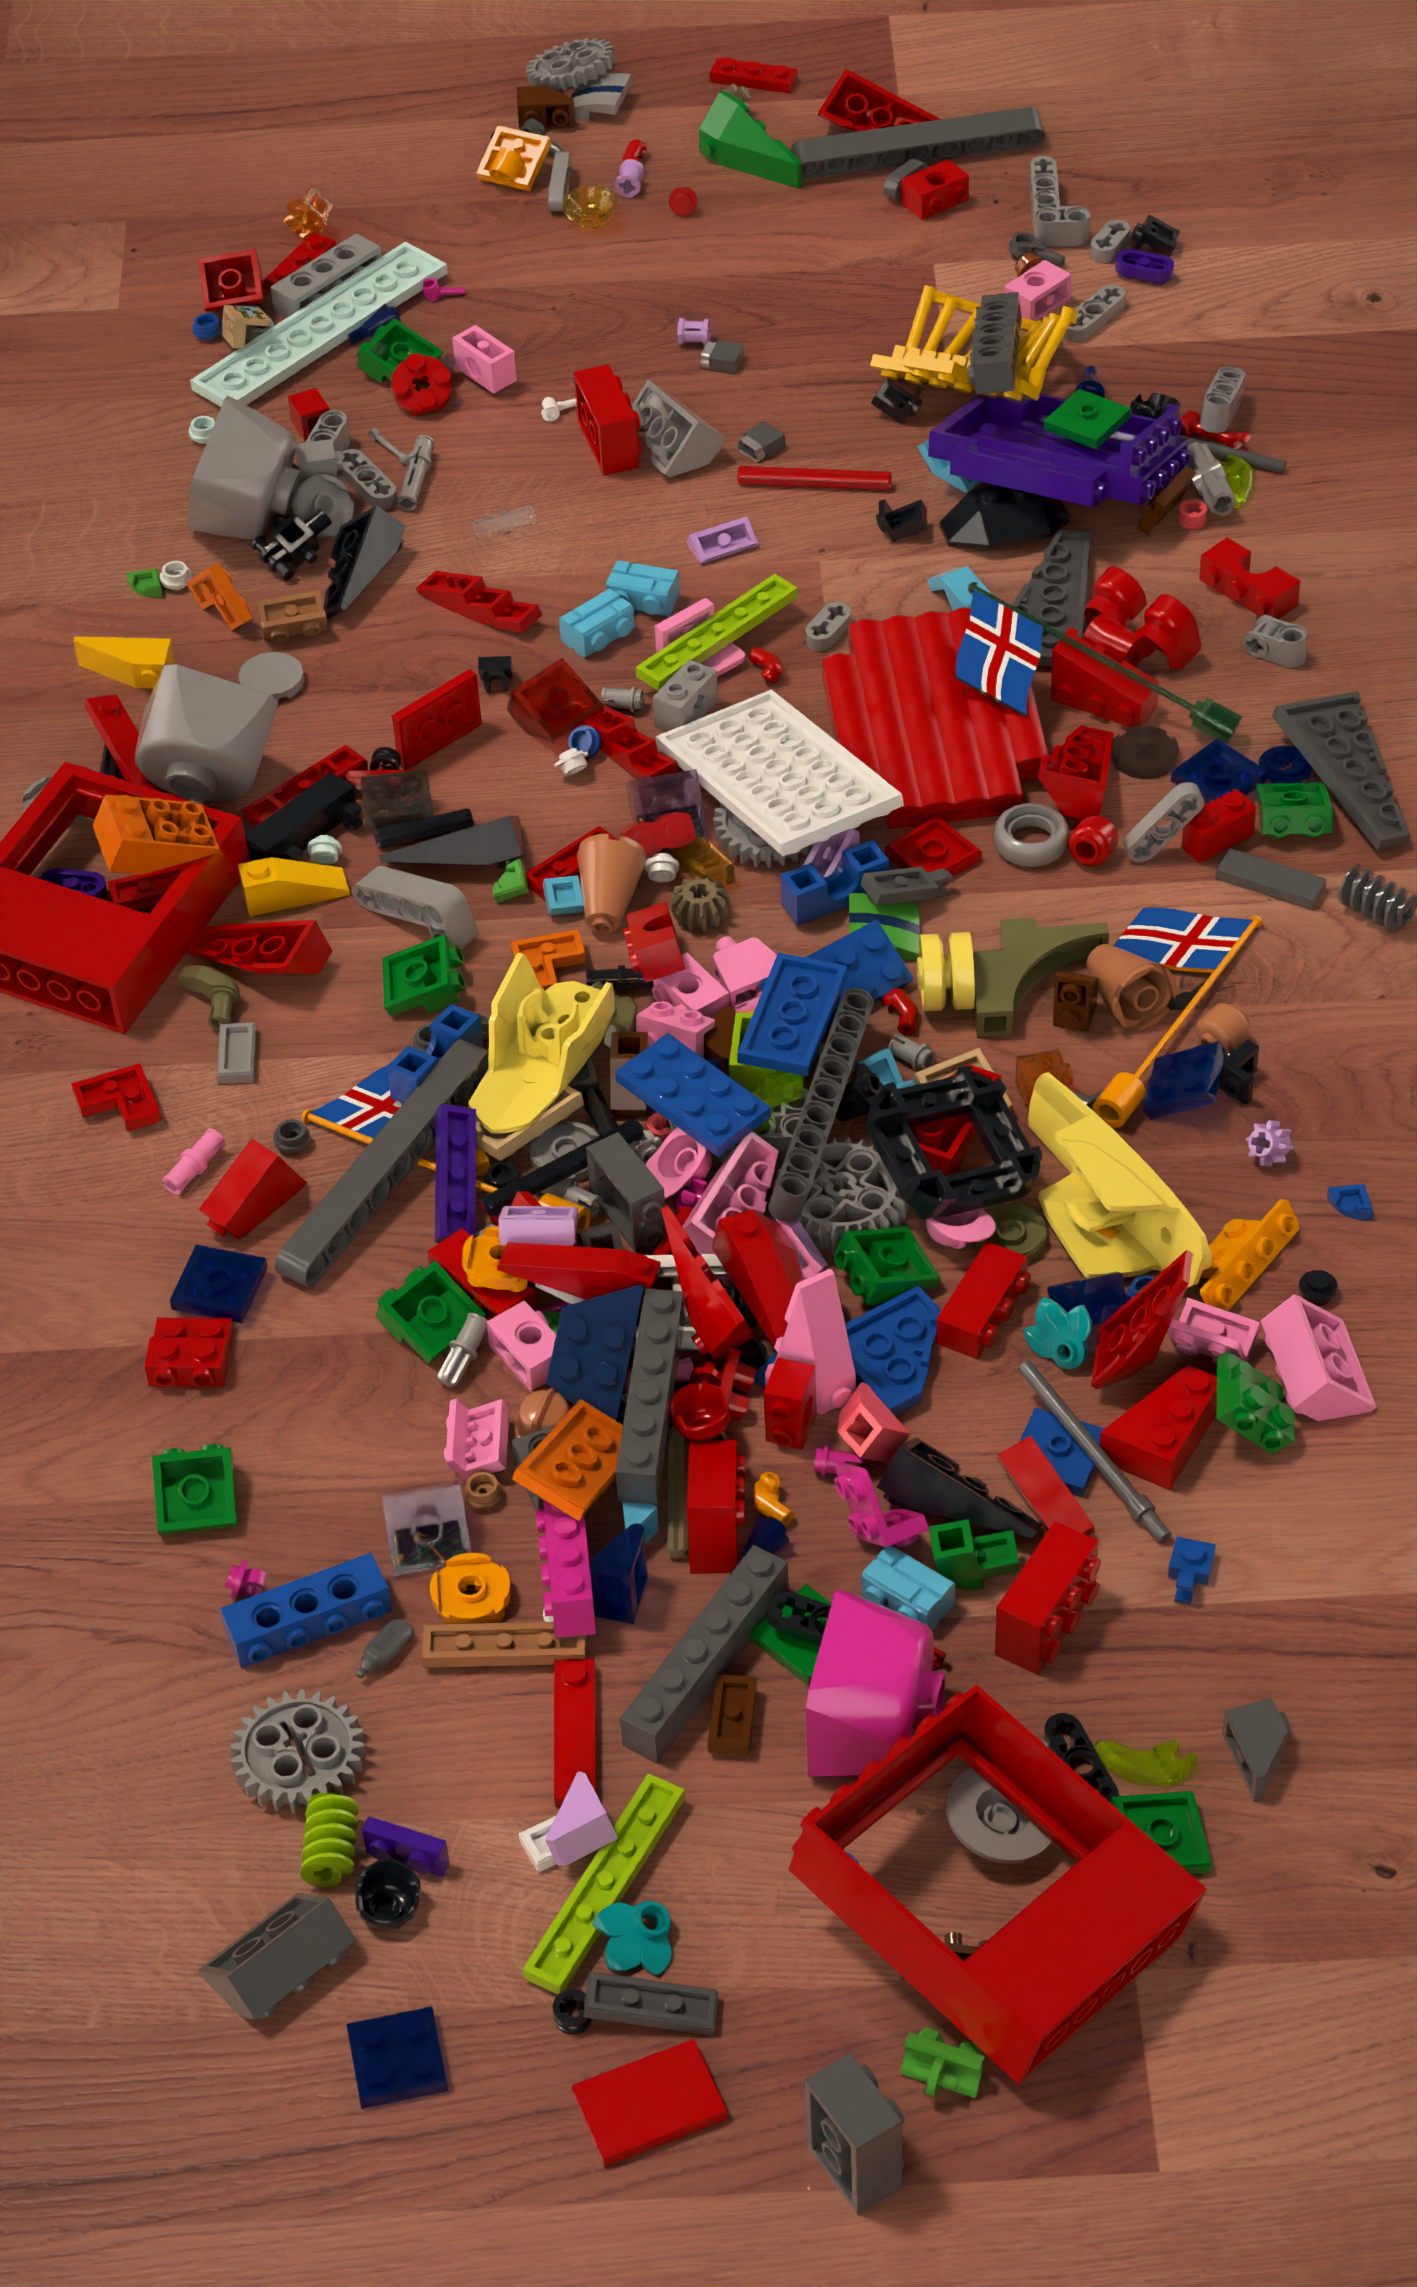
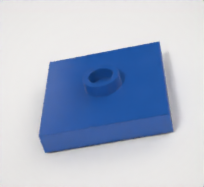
M1035 1407L1020 1441L1031 1435L1070 1492L1083 1496L1096 1465L1052 1412ZM1080 1421L1100 1445V1432L1105 1428Z

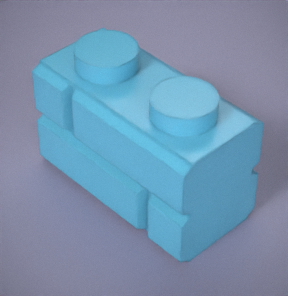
M617 560L606 581V590L612 589L620 598L627 600L632 604L634 611L670 617L674 604H676L680 596L679 571Z
M608 589L559 618L560 639L570 649H574L582 658H586L594 652L602 651L609 643L619 637L627 636L635 628L634 608L631 603L624 598H620L612 589Z
M890 1545L885 1547L877 1555L876 1560H873L862 1572L861 1595L866 1600L925 1623L933 1630L940 1619H943L954 1606L955 1583Z

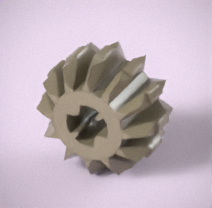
M696 875L694 880L683 879L681 886L674 887L671 912L673 917H676L679 926L687 925L690 932L695 928H701L705 932L709 926L718 929L719 923L727 920L730 897L727 890L723 887L722 881L714 882L711 875L705 879H699Z

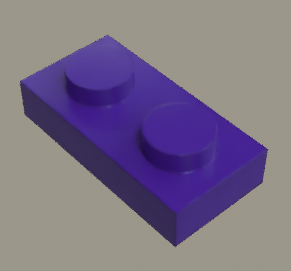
M368 1816L362 1828L365 1851L377 1860L395 1859L409 1865L417 1873H431L441 1877L444 1876L450 1864L446 1840Z

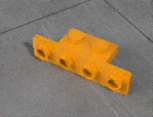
M1280 1199L1261 1221L1232 1219L1224 1225L1220 1234L1208 1245L1212 1253V1265L1209 1269L1202 1271L1200 1277L1210 1278L1200 1289V1295L1205 1304L1229 1311L1299 1231L1300 1224L1287 1199Z

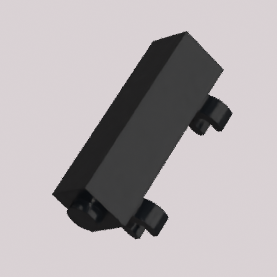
M331 772L327 773L245 834L250 862L270 857L299 861L298 859L303 856V851L308 848V843L312 839L320 835H326L340 823H343L350 831L358 829L363 825V821L357 818L356 815L362 810L356 804L354 786L349 781L342 780Z

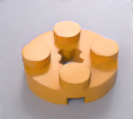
M499 1226L483 1229V1235L473 1239L472 1235L466 1240L463 1246L462 1266L467 1274V1281L474 1287H486L497 1290L508 1289L513 1292L523 1291L528 1286V1280L497 1270L500 1261L497 1260V1257L502 1256L506 1245L499 1243Z
M463 1553L453 1556L446 1561V1567L441 1569L438 1574L436 1570L431 1578L430 1594L433 1608L440 1615L443 1624L498 1623L505 1616V1609L511 1600L509 1574L502 1564L500 1567L492 1562L490 1556L482 1553ZM468 1585H475V1589L479 1591L473 1595L461 1593L467 1590Z

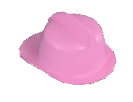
M676 1128L669 1134L645 1165L663 1186L666 1199L673 1196L681 1188L691 1187L692 1177L704 1180L708 1176L712 1165V1152L680 1128Z
M983 1208L947 1217L932 1216L926 1219V1229L929 1236L935 1242L955 1249L965 1247L967 1242L983 1241L991 1237L996 1227L992 1217Z

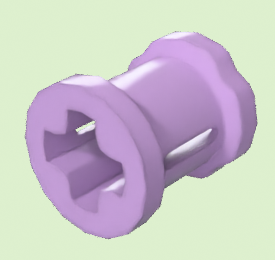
M633 159L625 160L619 168L620 176L615 181V189L621 196L631 198L640 191V181L643 180L645 175V168L639 161Z
M679 318L677 328L678 345H684L685 342H699L706 346L707 342L711 340L710 319H704L701 322L686 321L685 318Z

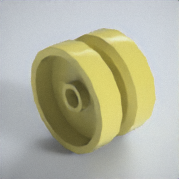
M970 932L951 933L947 942V955H944L942 939L938 934L919 935L917 979L918 988L921 990L923 1012L942 1011L946 1002L947 988H949L951 1005L955 1010L974 1009L975 978Z

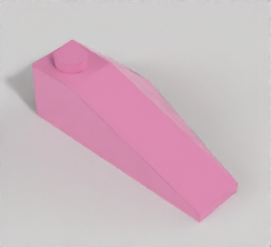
M830 1268L796 1284L785 1315L788 1325L784 1337L777 1338L774 1346L778 1352L776 1360L780 1357L815 1366L816 1409L818 1414L827 1413L835 1408H842L856 1390V1374L836 1278ZM775 1363L768 1364L765 1372V1387Z

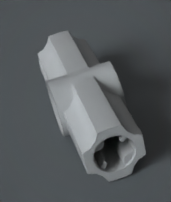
M1194 442L1188 445L1187 450H1190L1191 454L1188 467L1196 472L1192 482L1199 497L1204 499L1212 515L1218 514L1223 517L1230 514L1237 501L1229 487V481L1219 460H1215L1206 444Z

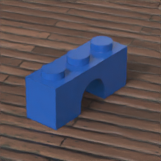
M872 839L842 851L840 867L828 877L823 878L812 863L780 874L781 905L797 926L848 907L849 893H867L860 885L863 874L889 870V860Z
M450 1004L430 1024L431 1039L426 1052L408 1045L387 1066L391 1099L404 1103L457 1040L462 1039L484 1048L480 1016Z

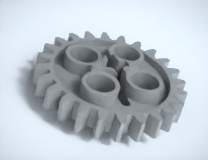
M589 38L579 41L575 39L570 44L566 41L563 43V46L555 45L553 50H544L543 55H536V60L529 61L530 65L526 66L527 70L525 72L531 86L545 85L555 91L558 89L566 91L571 86L577 88L578 84L581 83L587 85L590 79L597 80V75H605L606 70L612 69V64L616 63L613 46H611L610 42H606L605 39L600 41L598 38H594L589 41Z
M721 802L720 808H715L713 830L715 832V841L720 842L721 850L729 849L730 858L740 854V863L742 864L749 859H753L754 867H757L761 861H766V865L770 868L773 861L778 860L782 866H785L786 858L797 862L798 853L808 856L809 847L814 846V844H811L795 854L782 856Z
M300 1689L297 1698L291 1699L289 1694L284 1691L282 1693V1702L276 1703L269 1696L267 1697L268 1708L263 1710L254 1705L252 1707L254 1719L249 1717L241 1718L243 1730L233 1731L235 1743L230 1744L229 1747L232 1757L230 1759L238 1786L245 1787L248 1798L257 1795L259 1806L261 1807L272 1800L274 1811L278 1812L284 1803L290 1805L291 1812L296 1813L300 1803H305L307 1808V1799L314 1794L332 1792L343 1796L342 1783L354 1785L355 1778L353 1772H362L361 1758L366 1757L363 1730L359 1728L358 1717L356 1715L350 1716L347 1704L337 1707L335 1696L322 1702L321 1692L316 1691L311 1699H306L304 1689ZM281 1726L288 1727L297 1749L294 1746H290L288 1734ZM299 1753L306 1757L307 1767L314 1776H309L305 1771Z

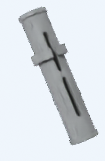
M419 435L415 439L413 452L407 458L406 465L408 469L397 502H399L398 506L404 511L416 509L425 474L431 468L432 460L430 457L435 444H433L434 440L427 435Z

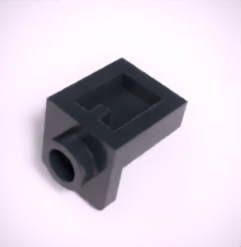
M1148 215L1143 224L1137 223L1130 236V239L1134 240L1131 249L1139 250L1143 243H1146L1154 250L1170 256L1176 247L1180 231Z
M864 1062L856 1065L852 1082L847 1083L835 1115L840 1122L868 1114L874 1098L883 1087L879 1077Z

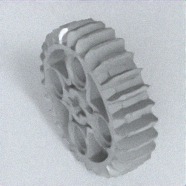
M833 1137L832 1142L825 1145L802 1214L796 1221H800L820 1253L824 1249H829L834 1257L835 1250L840 1243L844 1231L866 1229L878 1231L879 1228L900 1227V1224L905 1223L909 1205L900 1195L874 1145L869 1148L865 1147L864 1139L858 1144L851 1143L850 1137L847 1138L846 1142L837 1143L835 1137ZM781 1169L777 1170L776 1180L774 1181L773 1191ZM879 1185H882L887 1191H885L884 1189H882V1188H880V1187H878V1186H879Z

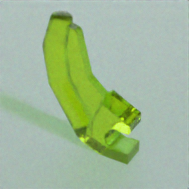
M1229 454L1226 465L1220 464L1237 501L1233 507L1235 509L1243 505L1251 495L1254 473L1246 461L1233 454Z
M775 1071L769 1074L752 1094L771 1107L772 1115L774 1107L783 1102L787 1104L803 1097L804 1076ZM770 1118L753 1130V1132H760L763 1127L768 1126Z
M1099 1740L1094 1744V1748L1105 1767L1128 1780L1169 1785L1185 1778L1197 1766L1198 1756L1193 1752L1182 1760L1174 1757L1179 1751V1743L1176 1740L1153 1746L1150 1750L1136 1751L1113 1740L1105 1742Z

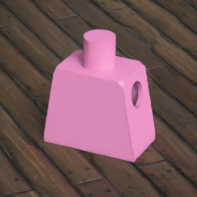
M726 936L721 938L715 945L716 952L712 956L713 978L729 992L730 1006H736L753 999L756 993L762 991L758 984L770 974L777 955L758 938H750L736 943L732 937Z

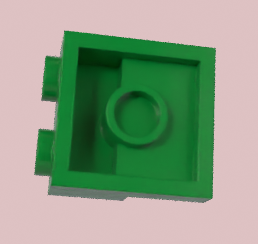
M393 318L386 326L381 325L376 330L373 339L369 343L365 341L356 353V356L359 358L356 367L381 383L386 377L391 380L396 367L402 361H405L409 355L417 353L440 360L443 351Z
M1324 782L1256 784L1259 824L1262 835L1267 834L1273 838H1283L1288 836V834L1319 837L1323 833H1332L1333 807Z
M445 934L382 958L384 1008L390 1016L411 1010L420 1005H423L428 1013L448 1007L450 1004L460 1002V992L466 990L465 979L459 971V966L465 964L463 953L458 945L453 946Z
M908 1226L879 1228L878 1231L875 1229L844 1231L834 1253L836 1267L840 1270L845 1269L851 1278L850 1284L853 1294L862 1296L867 1305L883 1304L917 1285L923 1290L936 1289L941 1279Z
M433 1261L425 1269L421 1266L415 1268L405 1278L404 1282L406 1284L397 1291L394 1288L386 1291L377 1301L379 1307L375 1315L400 1344L406 1340L428 1364L432 1363L450 1348V1342L458 1337L469 1313H475L484 1318L486 1316L436 1261Z
M1230 1351L1217 1357V1419L1270 1454H1274L1295 1442V1410L1283 1403V1386Z
M207 1444L200 1447L198 1451L185 1452L182 1448H170L163 1450L161 1455L152 1456L156 1522L159 1536L238 1527L234 1456L230 1447L224 1448L222 1444Z

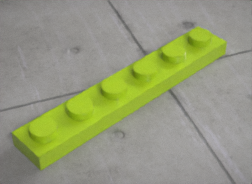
M773 574L636 666V677L659 691L689 659L701 664L797 599L798 587Z
M649 1773L646 1775L613 1827L618 1839L598 1850L523 1967V1979L558 1995L566 1989L601 1933L592 1924L594 1918L602 1909L622 1900L684 1802L685 1789Z

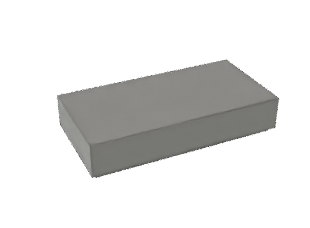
M255 1022L220 1024L217 1064L218 1084L254 1083L257 1037Z

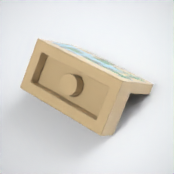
M224 305L221 335L232 348H245L247 325L270 326V319L258 307Z

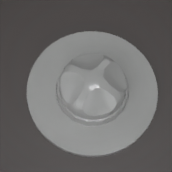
M969 1768L965 1770L953 1782L946 1799L948 1823L959 1841L976 1855L998 1863L1016 1864L1027 1862L1040 1856L1051 1845L1053 1840L974 1769Z

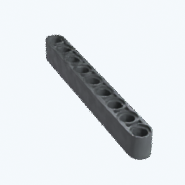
M1024 107L803 139L794 143L790 151L801 161L802 179H811L900 166L912 158L928 162L1038 145L1044 140L1045 131L1039 111L1034 107Z
M849 988L842 994L769 1202L768 1209L770 1214L779 1221L788 1223L798 1220L810 1192L873 1007L874 1000L872 996L863 989Z
M462 1039L457 1040L282 1247L275 1263L277 1273L310 1288L321 1280L436 1141V1111L440 1104L464 1107L471 1099L488 1070V1050Z

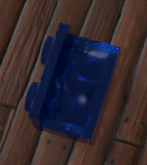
M1118 1271L1052 1285L1047 1289L1049 1298L1057 1302L1067 1313L1079 1305H1084L1089 1313L1092 1325L1104 1323L1132 1298L1125 1293L1123 1276Z

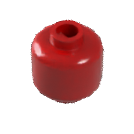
M1102 816L1084 818L1071 832L1068 840L1069 850L1072 856L1083 865L1097 866L1103 864L1117 847L1119 841L1118 832L1115 826Z

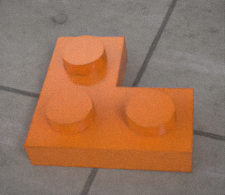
M219 562L186 582L202 610L215 604L231 631L253 618L249 613L248 603L243 597L238 595L232 585L230 574L221 567Z
M579 929L510 941L513 960L518 953L525 954L534 970L538 983L545 991L557 983L554 972L555 968L586 963V953Z

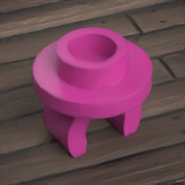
M692 1177L691 1187L684 1189L677 1196V1209L679 1210L682 1206L694 1208L707 1188V1182Z
M244 1559L241 1560L240 1566L232 1564L225 1584V1588L232 1590L230 1598L236 1599L238 1591L247 1598L260 1594L267 1573L259 1569H246L248 1561Z

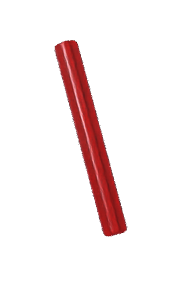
M740 466L737 472V481L740 485L890 490L892 474L889 471Z

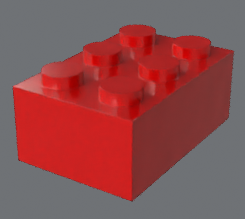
M609 364L574 371L577 422L603 476L639 468L638 455L642 454V446L636 430L641 428L640 419L637 411H632L629 394L623 393L620 376L614 375Z
M1057 1521L1052 1524L996 1607V1656L1036 1675H1039L1047 1662L1052 1664L1055 1661L1061 1648V1640L1066 1633L1072 1634L1080 1620L1081 1610L1085 1604L1091 1605L1098 1594L1100 1584L1096 1582V1575L1101 1565V1559L1097 1558L1098 1540Z

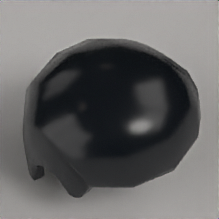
M1153 393L1148 400L1143 401L1142 395L1139 394L1131 401L1130 408L1131 414L1158 419L1165 413L1167 404L1180 406L1181 403L1173 397L1160 393Z
M395 1859L374 1862L362 1871L357 1884L355 1907L356 1911L359 1912V1917L366 1924L381 1930L401 1928L414 1917V1913L419 1905L421 1889L419 1878L409 1865Z

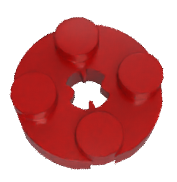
M417 353L409 355L405 361H402L396 367L391 378L392 394L397 405L406 413L414 416H425V413L434 410L436 413L442 410L452 395L451 373L449 369L434 357L422 356ZM425 380L427 385H430L428 389L422 388L420 391L415 389L417 381Z

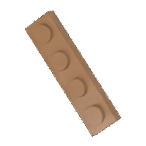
M554 1622L423 1625V1668L554 1665V1660L586 1659V1635L555 1638Z

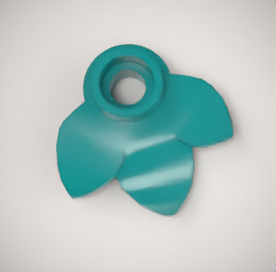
M1048 1297L1042 1298L1035 1312L1036 1325L1024 1329L1027 1344L1037 1355L1044 1358H1053L1055 1363L1063 1369L1072 1370L1080 1367L1087 1357L1088 1344L1086 1340L1092 1332L1091 1318L1084 1305H1079L1067 1313L1057 1302ZM1065 1345L1070 1350V1357L1067 1355L1065 1351Z
M644 1901L633 1907L626 1903L617 1902L602 1909L594 1918L593 1926L610 1937L605 1950V1961L609 1970L627 1972L642 1963L649 1973L658 1976L670 1963L672 1949L667 1935L671 1929V1918L667 1909L662 1904L654 1901ZM648 1918L652 1920L655 1929L650 1930L646 1928L642 1923V1919Z

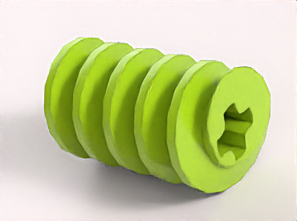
M323 1792L314 1794L307 1799L308 1806L305 1812L304 1849L301 1853L302 1865L300 1867V1876L306 1883L325 1889L339 1885L343 1877L352 1874L355 1866L352 1860L356 1855V1850L353 1845L357 1841L355 1830L358 1827V1819L356 1816L360 1808L359 1803L352 1798Z

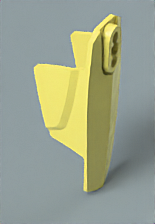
M1049 1072L1041 1074L1035 1082L1031 1096L1028 1126L1071 1174L1041 1190L1038 1200L1041 1203L1044 1216L1082 1274L1087 1279H1111L1140 1276L1151 1270L1162 1272L1183 1252L1188 1250L1193 1253L1187 1288L1199 1284L1202 1271L1209 1269L1212 1265V1253L1208 1246L1206 1235L1192 1215L1153 1169L1102 1118ZM1113 1226L1120 1230V1233L1113 1239L1104 1237L1096 1230Z

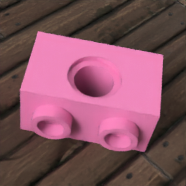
M1044 260L1005 285L1004 293L1019 292L1021 316L1037 321L1071 299V274Z
M477 325L452 337L454 360L456 362L455 368L494 394L517 381L514 350Z
M688 953L682 955L686 970L653 980L654 987L652 988V993L656 1002H668L673 1007L698 1011L702 1016L709 1018L726 1006H730L729 992Z
M524 1300L486 1323L489 1346L532 1392L534 1389L547 1384L546 1381L556 1334L550 1329L545 1316L538 1310L534 1311Z

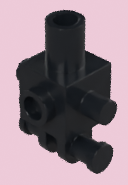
M322 509L317 510L304 522L295 513L287 520L280 517L274 521L273 527L275 529L270 532L274 541L268 544L266 538L261 535L253 540L251 547L260 553V559L264 563H268V567L272 572H278L284 581H288L296 572L288 563L291 562L296 568L305 560L309 564L314 563L318 558L316 552L320 549L316 536L330 526L332 522Z

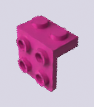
M844 1463L836 1466L838 1475L835 1478L836 1489L843 1500H847L851 1512L848 1515V1522L853 1534L856 1537H860V1540L883 1547L893 1544L896 1547H902L916 1542L919 1539L917 1534L929 1530L924 1514L902 1508H895L882 1514L869 1474L865 1468Z

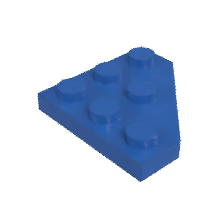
M919 1285L845 1324L856 1382L859 1385L861 1382L866 1383L895 1416L922 1402L936 1340V1319L940 1314V1308Z

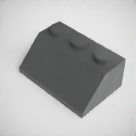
M297 1893L198 1969V1972L239 2016L261 2020L273 2014L280 2007L279 2001L287 1994L299 1992L311 1984L314 1980L312 1975L324 1965L328 1967L343 1959L347 1954L346 1948L354 1943L356 1939L330 1898Z

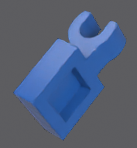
M1176 1536L1168 1570V1577L1177 1579V1591L1174 1601L1191 1604L1195 1583L1208 1585L1215 1557L1216 1544Z

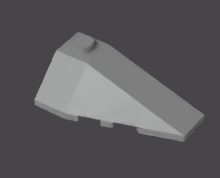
M649 379L632 404L633 410L637 411L641 428L644 429L646 434L645 444L652 451L653 455L650 457L652 464L669 478L709 465L714 456L720 452L722 444L726 439L714 427Z

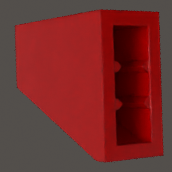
M251 1138L198 1210L209 1218L206 1225L223 1238L228 1232L238 1240H241L302 1190L307 1182L277 1154Z

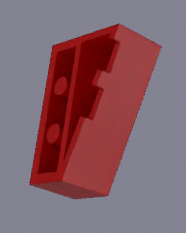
M737 1440L689 1441L687 1520L690 1574L732 1573L738 1565V1524H745V1455H737Z

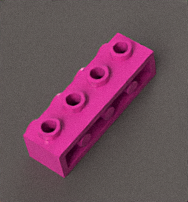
M543 1499L544 1509H536L538 1533H546V1536L538 1537L540 1561L548 1560L547 1564H540L542 1587L550 1588L551 1590L550 1592H543L545 1617L553 1616L555 1638L596 1634L585 1516L580 1521H577Z

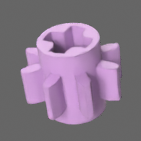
M1268 1120L1266 1125L1255 1123V1131L1252 1132L1250 1137H1246L1250 1149L1248 1156L1260 1157L1261 1166H1272L1273 1161L1275 1163H1285V1156L1290 1150L1294 1149L1289 1137L1292 1131L1290 1129H1279L1280 1121Z

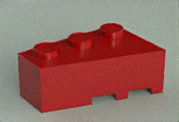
M1070 626L1052 649L1051 700L1140 731L1158 707L1159 682L1127 661L1123 660L1119 663L1104 653L1105 647L1098 643L1092 646L1078 637L1079 631Z
M1186 1365L1100 1432L1101 1448L1119 1470L1171 1490L1217 1415V1376Z

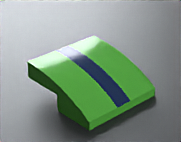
M849 893L850 933L877 919L903 961L917 960V957H919L920 935L918 905L911 902L877 906L867 893Z

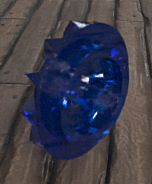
M1286 745L1266 750L1260 756L1258 770L1261 771L1262 779L1271 780L1272 784L1302 783L1303 780L1310 779L1313 770L1296 747ZM1290 763H1292L1291 768H1286L1285 770L1280 769L1285 768L1286 766H1289Z

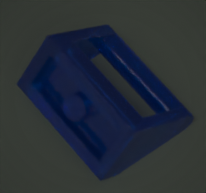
M639 1523L630 1525L594 1556L590 1573L595 1617L631 1624L635 1622L648 1580L644 1527Z

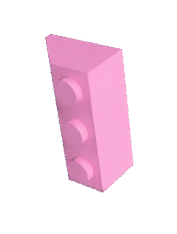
M1293 1294L1260 1320L1266 1334L1264 1338L1265 1343L1272 1351L1277 1364L1275 1366L1276 1373L1283 1381L1288 1394L1286 1400L1297 1414H1304L1316 1421L1369 1413L1377 1408L1343 1319Z

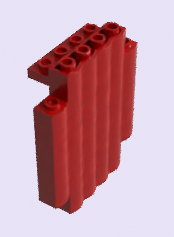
M962 607L949 613L928 611L916 617L895 615L883 621L859 620L849 625V648L851 655L836 653L822 659V679L835 741L902 794L904 806L891 811L885 816L887 829L922 825L935 816H939L945 822L1000 816L1011 807L1022 804L1023 793L1020 780L1038 778L1041 757L1045 754L1048 755L1031 684L1027 696V715L1024 717L955 679L957 653L969 623L971 608Z

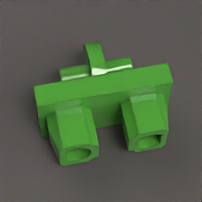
M927 2027L923 2028L918 2035L909 2032L905 2039V2053L900 2074L927 2082L926 2095L936 2098L941 2087L973 2098L977 2097L985 2056L982 2055L983 2051L968 2040L961 2043L959 2048L945 2044L944 2037L939 2031Z

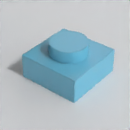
M578 876L544 879L543 890L549 916L583 912V897Z

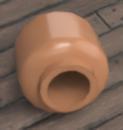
M1216 1004L1197 1023L1196 1031L1199 1037V1045L1209 1054L1215 1053L1219 1056H1226L1230 1050L1237 1049L1249 1037V1016L1237 1004Z

